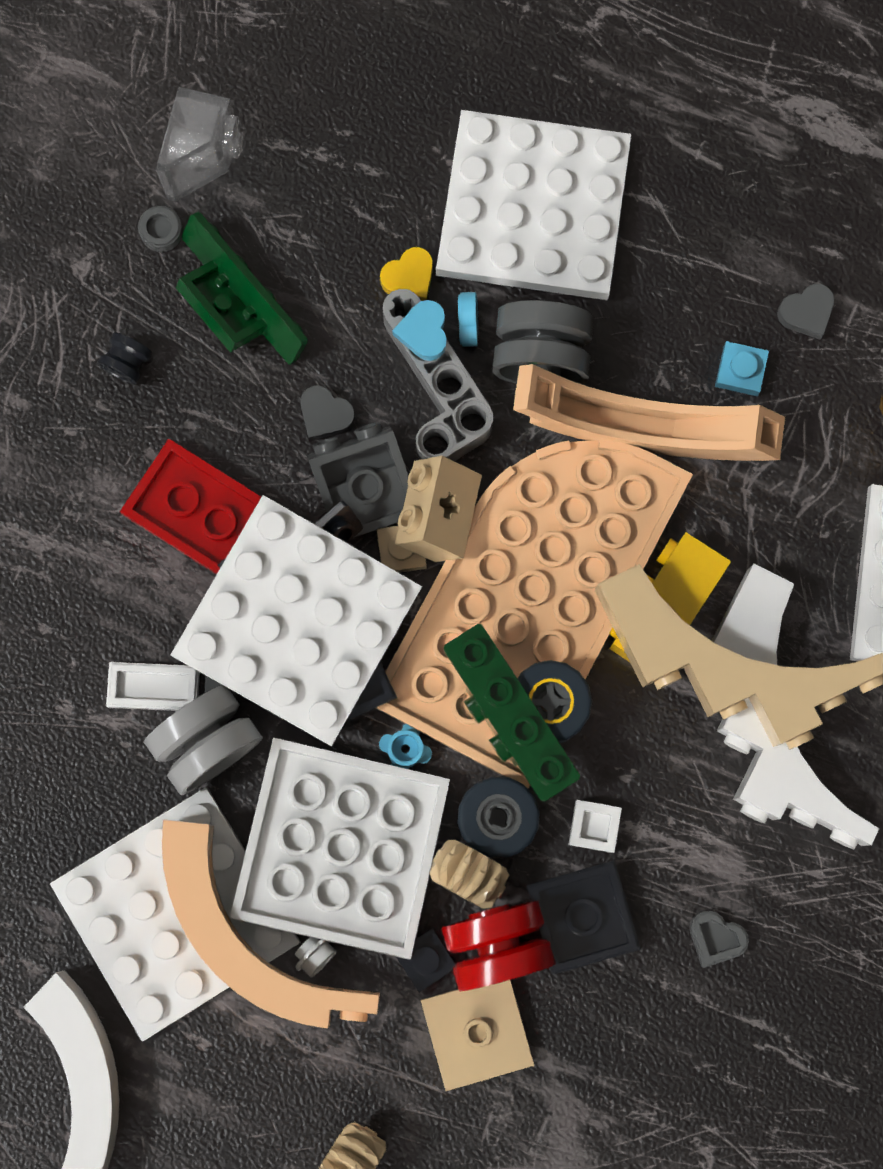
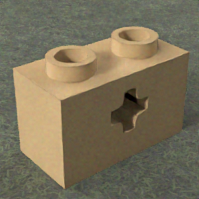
M444 456L414 461L408 476V489L403 510L398 519L399 528L395 545L434 562L463 559L482 475Z

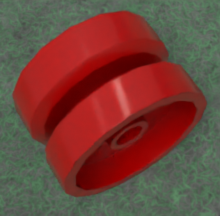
M538 900L509 907V904H504L469 914V919L441 927L448 951L459 953L476 948L478 951V955L458 961L453 967L459 992L522 977L556 964L550 941L538 938L520 943L519 936L537 931L544 924Z

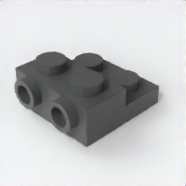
M380 422L371 423L356 429L355 434L357 438L343 443L339 442L338 437L319 441L313 445L315 452L306 455L326 512L328 513L340 501H344L363 525L362 531L355 537L397 523L403 510L408 489V473L394 432L390 426L382 429Z

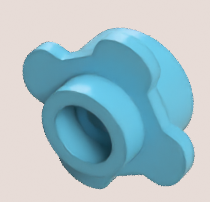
M404 724L402 730L393 735H383L379 742L381 751L388 754L392 766L409 769L417 763L425 764L429 762L432 756L430 747L424 745L419 736L420 731L407 724ZM403 745H408L410 747V751L408 753H403L401 751V747Z

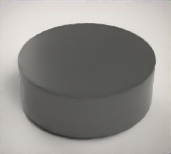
M154 206L141 215L138 222V232L143 243L149 249L156 252H166L172 250L180 243L183 226L174 210L166 206Z

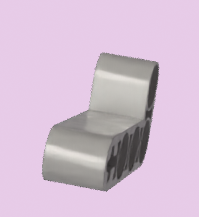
M397 289L386 296L383 302L385 328L440 412L439 416L427 422L419 429L416 436V454L419 460L444 456L452 461H456L489 439L492 432L493 412L447 340L446 350L443 355L436 360L428 361L419 358L392 335V330L403 319L401 315L395 317V310L401 308L404 313H407L416 304L421 302L414 292L408 289ZM445 378H453L462 387L457 393L445 394L438 389V383ZM468 414H477L484 419L485 425L480 430L469 431L462 426L461 420ZM431 437H441L447 442L448 447L443 453L431 454L427 452L423 445Z

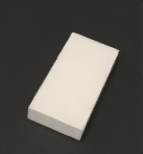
M109 662L106 707L177 711L199 697L200 672L188 665Z

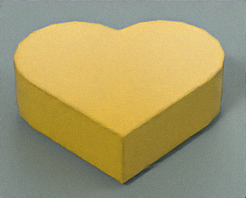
M412 247L402 254L400 260L386 263L380 272V283L383 290L390 294L397 289H408L414 292L421 301L427 300L432 276V258L430 254L420 247Z

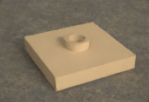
M510 980L468 991L459 992L456 989L421 999L445 1091L534 1066Z

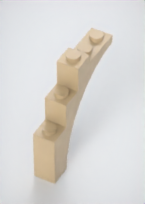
M640 564L599 583L595 589L642 687L654 683L657 690L680 680L682 676L679 670L684 669L707 717L719 712L723 720L747 709L748 706L745 699L749 698L773 747L786 742L789 750L812 740L814 736L811 729L823 724L814 708L818 705L821 713H824L847 702L843 694L846 691L859 686L862 693H865L883 684V653L855 663L823 668L782 667L746 658L713 643L684 622L663 600Z

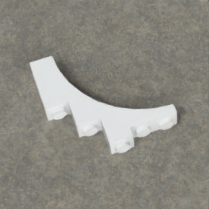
M753 564L746 571L712 642L746 658L777 665V645L782 615L794 583ZM749 698L745 699L748 706L747 709L724 720L722 719L717 732L726 736L724 740L726 745L744 754H748L750 749L756 751L733 800L743 805L740 810L741 813L765 824L767 818L771 820L781 819L787 807L791 809L790 818L810 828H814L816 823L832 830L830 838L848 848L855 849L857 844L861 846L872 845L879 828L849 810L821 783L801 755L798 746L789 750L786 742L773 747Z

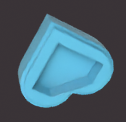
M461 292L458 295L459 339L462 347L478 346V299L476 292Z
M431 300L419 302L392 330V335L419 358L428 361L438 359L446 350L447 340L445 332L442 330L445 322L443 308Z

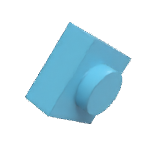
M726 341L722 351L715 387L758 396L762 386L769 351Z

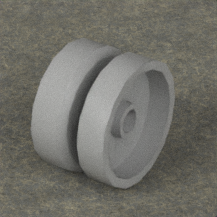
M224 685L202 694L177 710L157 726L144 740V744L158 762H168L181 756L173 763L167 774V777L180 795L192 792L218 776L249 753L263 739L249 718H239L226 724L237 713L240 704Z

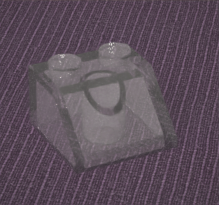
M178 87L156 166L158 177L168 200L176 202L229 171L232 158H239L243 144V133H240L238 130L239 117L234 115L230 98Z

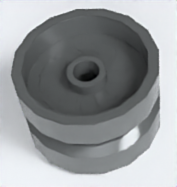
M532 300L506 303L498 308L496 335L505 342L495 346L492 373L500 379L517 384L519 366L534 364L579 384L588 382L591 355L582 347L591 344L594 316L587 310L560 302Z

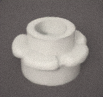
M310 937L295 953V956L300 960L296 965V970L303 969L312 978L334 957L337 951L328 943L329 941Z

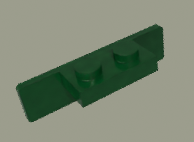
M199 211L190 215L182 234V239L204 265L179 278L176 289L230 353L263 334L289 365L296 362L308 342L300 325L292 320L281 308L272 292L264 287L248 269L244 259L236 255L223 240L218 229L212 223H209Z
M477 624L445 644L443 647L445 654L467 686L466 692L470 697L464 701V704L477 724L485 720L495 736L490 738L489 742L500 760L504 763L510 759L515 767L518 765L542 802L547 801L578 781L580 774L483 625Z

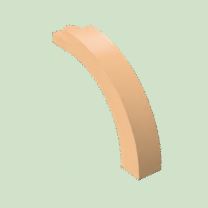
M534 364L519 366L513 408L517 412L530 416L529 423L586 441L606 440L626 443L654 454L714 460H780L785 423L784 416L761 405L699 406L633 398L573 382Z
M163 820V869L173 908L188 940L201 959L218 978L237 994L257 1007L303 1025L328 1029L332 1010H340L339 1019L367 1022L368 1014L378 1013L379 992L332 988L312 984L282 972L256 953L241 937L231 922L217 889L212 857L214 826Z

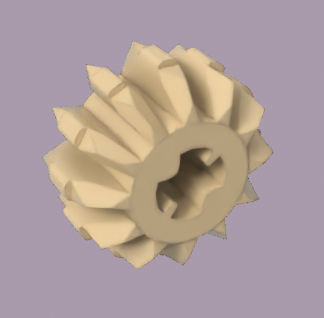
M447 840L441 850L437 851L429 872L432 881L482 909L492 908L496 900L500 899L509 877L505 867L457 840Z
M354 1121L344 1127L319 1169H376L386 1152V1142L379 1138L375 1131L367 1126L363 1127Z

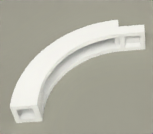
M64 970L56 972L23 1008L39 1023L52 1041L61 1059L68 1081L72 1112L71 1134L62 1169H108L114 1150L119 1118L118 1075L114 1056L106 1031L94 1007L82 989Z

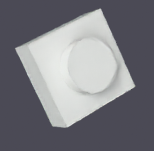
M576 800L568 845L614 853L622 808Z

